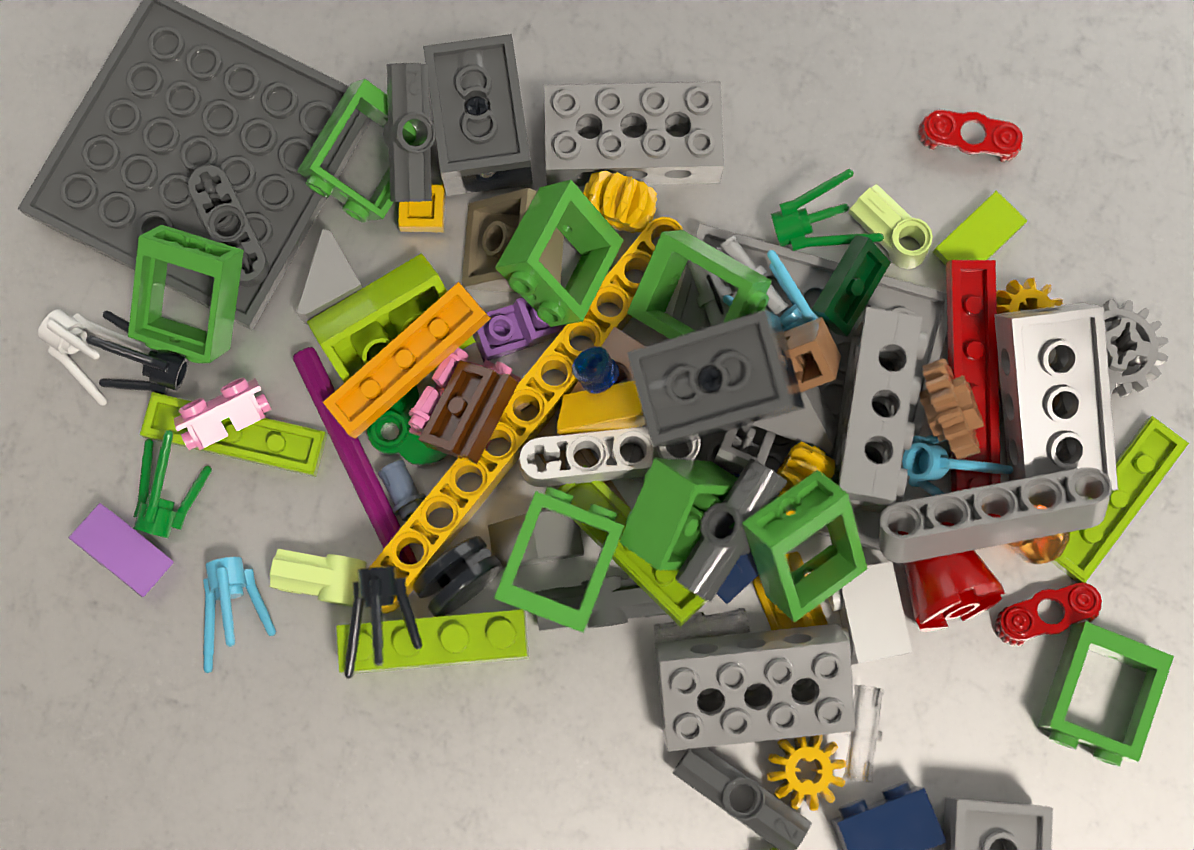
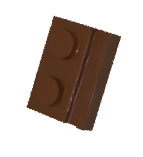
M460 360L418 440L428 448L461 459L463 457L477 464L518 382L510 374L504 373L502 375L495 370Z

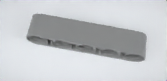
M1083 467L895 503L888 506L880 517V551L889 561L908 563L1092 528L1099 525L1106 515L1112 491L1111 480L1107 474L1099 469ZM1081 496L1091 497L1092 499H1089V500H1088V499L1082 498ZM1034 505L1046 506L1047 508H1038ZM993 513H994V514L1000 515L1001 517H991V516H988L987 514H993ZM949 522L954 524V526H944L940 523ZM896 531H904V532H907V533H909V534H907V535H897V534H894L893 532H896Z

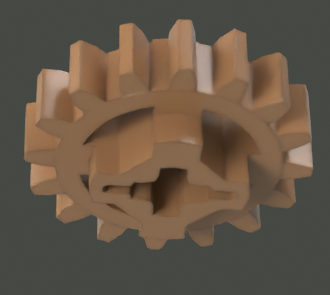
M944 358L923 365V375L926 380L927 389L921 391L919 396L934 437L937 436L939 442L948 440L957 460L980 453V445L975 429L983 427L984 423L969 383L966 382L964 376L954 379L952 370Z

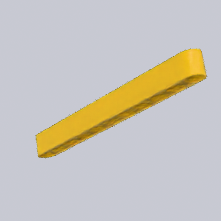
M660 217L654 219L646 226L605 277L583 322L567 324L519 382L489 440L491 441L495 438L507 440L511 445L509 451L502 456H493L484 449L477 464L463 457L462 459L458 458L369 568L396 566V577L406 578L407 596L410 595L416 579L443 554L520 458V452L524 445L530 440L535 439L562 404L563 395L571 393L613 328L616 327L622 331L632 319V316L627 314L640 283L629 281L625 277V273L633 269L645 272L656 247L652 240L660 237L661 233L665 231L683 230L676 220L670 217ZM610 302L616 304L621 312L617 316L606 317L597 308L603 303ZM577 336H586L593 341L594 346L587 351H578L570 345V341ZM556 369L566 375V380L561 385L551 386L544 382L542 376L547 371ZM528 403L534 405L539 413L532 420L522 421L514 415V411L519 405ZM466 473H475L482 478V484L475 491L465 492L457 486L459 478ZM438 508H447L453 513V519L448 526L435 528L428 523L431 512ZM411 543L421 545L424 548V555L418 563L407 565L400 561V552L404 546ZM393 595L394 605L382 606V614L394 612L400 607L396 595Z

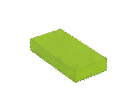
M996 190L947 236L932 253L945 266L950 260H988L1028 220Z

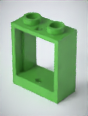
M364 78L349 85L297 170L298 173L308 179L305 184L311 190L326 198L332 195L344 204L342 210L346 214L363 223L366 220L384 219L393 204L390 198V166L371 198L367 200L325 171L320 165L355 108L383 128L388 121L387 94ZM408 121L403 126L402 135L405 142L411 145L416 139V130L413 124Z
M572 180L539 187L495 268L509 282V286L520 294L537 312L538 317L549 324L550 327L583 322L624 240ZM556 227L582 255L565 288L539 261Z
M160 225L140 235L128 337L145 342L148 348L154 350H170L185 355L187 360L194 363H211L230 350L244 250L164 225ZM168 263L214 277L208 331L161 317Z
M684 230L665 231L661 233L627 314L669 339L696 332V330L665 313L688 260L738 288L723 323L764 311L769 301V296L766 293L772 280Z
M819 470L809 475L742 523L766 597L794 623L868 569L849 495ZM789 511H795L791 515L786 514ZM827 525L832 544L790 573L785 554Z
M547 487L545 494L535 491L494 599L584 633L625 525L615 522L616 512L595 504H591L589 511L571 505L574 496ZM542 508L607 532L578 610L513 585Z
M1086 621L1073 624L1037 727L1051 732L1049 740L1061 746L1076 750L1079 743L1094 749L1093 758L1104 763L1121 767L1122 761L1139 762L1174 656ZM1088 650L1146 672L1123 743L1065 721Z

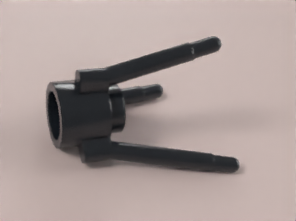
M110 311L103 312V318L128 333V321ZM90 335L86 338V342L90 345L144 364L142 375L149 377V381L103 378L99 381L101 387L152 391L166 395L168 388L177 391L184 381L189 360L179 353L170 350H157L158 352L151 350L147 355Z
M396 566L358 569V582H353L354 601L344 676L347 679L352 678L354 675L364 600L365 607H371L372 648L374 664L376 666L383 664L382 606L394 605L393 595L397 597L413 647L418 650L423 646L407 596L406 578L396 577Z

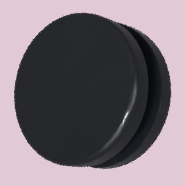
M480 536L468 538L448 550L426 568L414 582L413 590L420 599L440 591L427 607L434 617L446 616L467 603L491 583L501 571L502 563L495 555H492L489 549H486L487 544Z

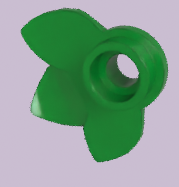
M416 385L370 425L367 434L370 443L377 451L384 454L399 453L411 464L428 465L441 461L447 454L428 448L418 440L420 436L409 432L411 428L408 424L411 419L409 411L415 407L419 400V391ZM389 426H395L399 429V434L395 439L387 440L383 437L384 429Z

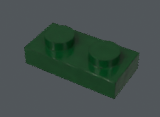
M855 235L811 310L819 318H823L825 324L834 334L848 337L890 266V260L869 237Z

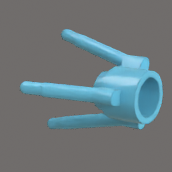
M774 250L768 251L767 257L771 262L769 268L793 304L780 317L783 331L818 319ZM725 295L723 302L731 306L734 298L730 295Z
M933 434L925 437L914 436L910 450L904 452L902 459L903 468L908 470V476L910 477L909 485L920 487L932 496L945 493L929 481L941 479L949 469L994 474H1011L1013 472L1012 466L949 458L945 449L935 445L939 443V440Z
M241 557L216 559L205 565L207 578L203 579L205 589L203 669L205 673H210L213 670L216 600L220 601L223 630L227 646L232 647L235 644L231 599L243 596L244 587L248 591L269 636L276 634V629L256 586L253 569L244 570Z

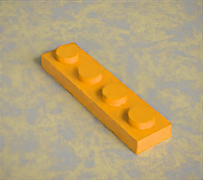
M459 282L456 283L323 401V404L347 434L356 439L491 318Z

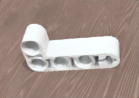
M647 426L540 437L530 440L520 452V471L525 481L534 487L644 477L655 458L695 460L700 450V439L686 443L689 448V455L683 458H675L667 452L666 447L652 446ZM629 443L636 444L643 450L644 459L637 463H629L621 457L620 448ZM588 448L595 451L599 462L593 467L584 468L575 462L574 454L580 449ZM566 450L565 465L567 470L561 471L560 451ZM543 454L545 461L549 462L547 463L546 471L537 472L536 465L531 464L535 460V455Z

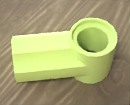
M877 184L868 188L850 208L849 215L869 234L882 233L884 235V239L879 243L888 251V256L894 265L903 269H912L922 264L930 249L933 238L932 231L926 222L921 219L912 218ZM903 237L914 238L920 244V249L914 251L906 250L899 243V239Z
M277 549L271 565L269 587L285 592L317 596V600L353 607V582H358V569H365L367 562L340 555L327 554L326 557Z

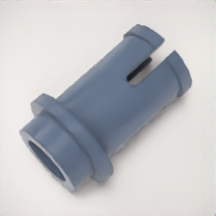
M398 460L383 467L378 472V476L382 479L395 505L392 510L394 515H400L402 521H407L426 498V495L423 493L419 494L405 462Z

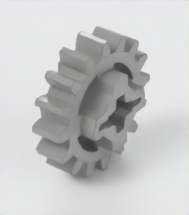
M1109 299L1103 304L1105 322L1112 321V325L1106 331L1110 394L1116 388L1121 398L1129 395L1132 392V388L1137 392L1142 391L1149 386L1147 380L1153 381L1162 374L1155 365H1161L1168 360L1167 355L1158 352V348L1168 343V338L1157 337L1155 331L1162 325L1160 321L1149 324L1145 320L1149 314V309L1144 308L1139 313L1133 312V301L1130 300L1126 301L1118 309L1115 300ZM1114 340L1117 343L1116 346L1111 344ZM1120 351L1123 352V354L1119 356L1117 352ZM1135 365H1140L1134 374L1122 376L1127 366L1134 367Z

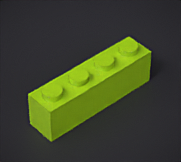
M521 609L416 618L423 645L418 650L413 647L404 620L382 621L383 664L381 666L374 664L371 622L361 623L354 674L529 659L526 613ZM350 624L336 625L339 673L343 674L345 672Z

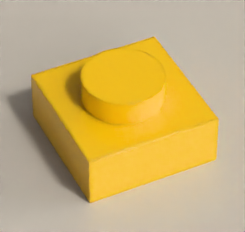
M431 185L432 201L399 202L398 227L400 232H444V185Z

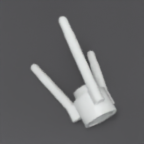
M60 309L50 312L39 326L38 337L50 345L48 353L58 359L101 406L107 404V399L67 355V353L75 354L81 351L94 360L100 357L99 352L86 343L87 333L85 330L145 354H148L151 350L158 352L148 348L143 342L90 322L79 313L71 317Z

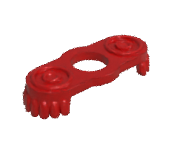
M936 110L924 117L918 131L920 141L924 142V146H929L931 150H934L938 145L958 148L961 152L969 155L980 153L1000 156V162L1011 161L1013 158H1016L1022 149L1021 145L1023 142V134L1018 126L1008 121L988 118L979 112L963 114L947 110ZM968 122L979 124L985 131L984 140L978 144L967 143L961 136V127Z
M1076 583L1058 590H1041L1034 594L1031 599L1005 607L995 620V631L998 632L999 638H1003L1004 643H1009L1011 646L1016 644L1017 646H1022L1026 640L1043 634H1060L1067 630L1070 625L1084 620H1087L1089 623L1093 622L1094 618L1099 616L1102 608L1101 595L1095 587L1087 583ZM1049 599L1058 602L1064 612L1062 621L1057 624H1048L1041 620L1037 611L1040 602Z

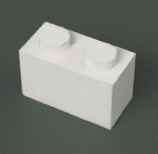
M892 561L868 565V569L828 598L832 611L839 610L843 631L850 641L851 665L913 653Z

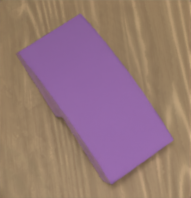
M521 297L516 299L513 305L486 312L491 319L475 332L473 336L482 360L485 362V360L490 361L557 337L567 324L550 327L549 324L538 317L533 307Z
M98 503L68 537L141 597H144L174 563L156 546L101 503Z

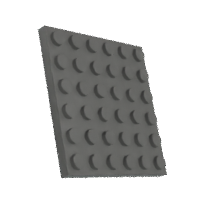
M142 0L19 205L18 210L24 215L135 271L139 236L160 225L212 240L189 192L188 181L191 174L201 166L214 165L225 172L232 183L269 262V272L263 282L253 287L239 285L234 321L253 330L327 199L311 190L305 184L308 179L298 173L297 170L349 86L175 0ZM355 108L320 167L338 179L371 119ZM212 179L205 181L206 189L204 191L210 196L215 207L223 204L216 191L218 184H215ZM234 215L223 217L217 224V233L224 237L235 235L241 226L240 219ZM242 245L237 247L239 249L244 250ZM245 250L241 269L246 274L254 271L252 264L257 260H251ZM168 263L165 286L210 309L214 277Z

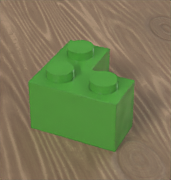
M655 458L652 466L645 474L643 487L634 508L626 519V527L619 543L657 570H680L702 535L701 521L705 512L710 507L724 501L738 478L712 461ZM735 522L729 528H733Z

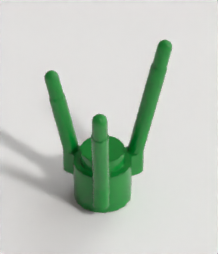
M847 169L837 176L830 178L794 200L779 204L781 211L771 214L779 245L782 247L791 245L793 252L807 247L851 244L855 235L869 237L873 242H881L884 239V235L882 233H861L805 237V235L813 233L812 223L847 212L849 205L844 203L808 214L806 208L797 209L851 178L854 174L851 169Z
M167 430L163 436L150 495L154 442L152 439H147L144 443L138 503L133 516L136 517L133 529L169 538L172 528L182 530L186 514L212 472L210 466H205L176 512L173 511L175 502L160 498L173 440V432Z

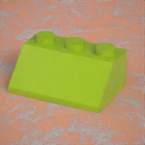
M421 253L306 322L340 378L345 383L447 292V289L438 273ZM473 336L458 348L463 350L475 343Z

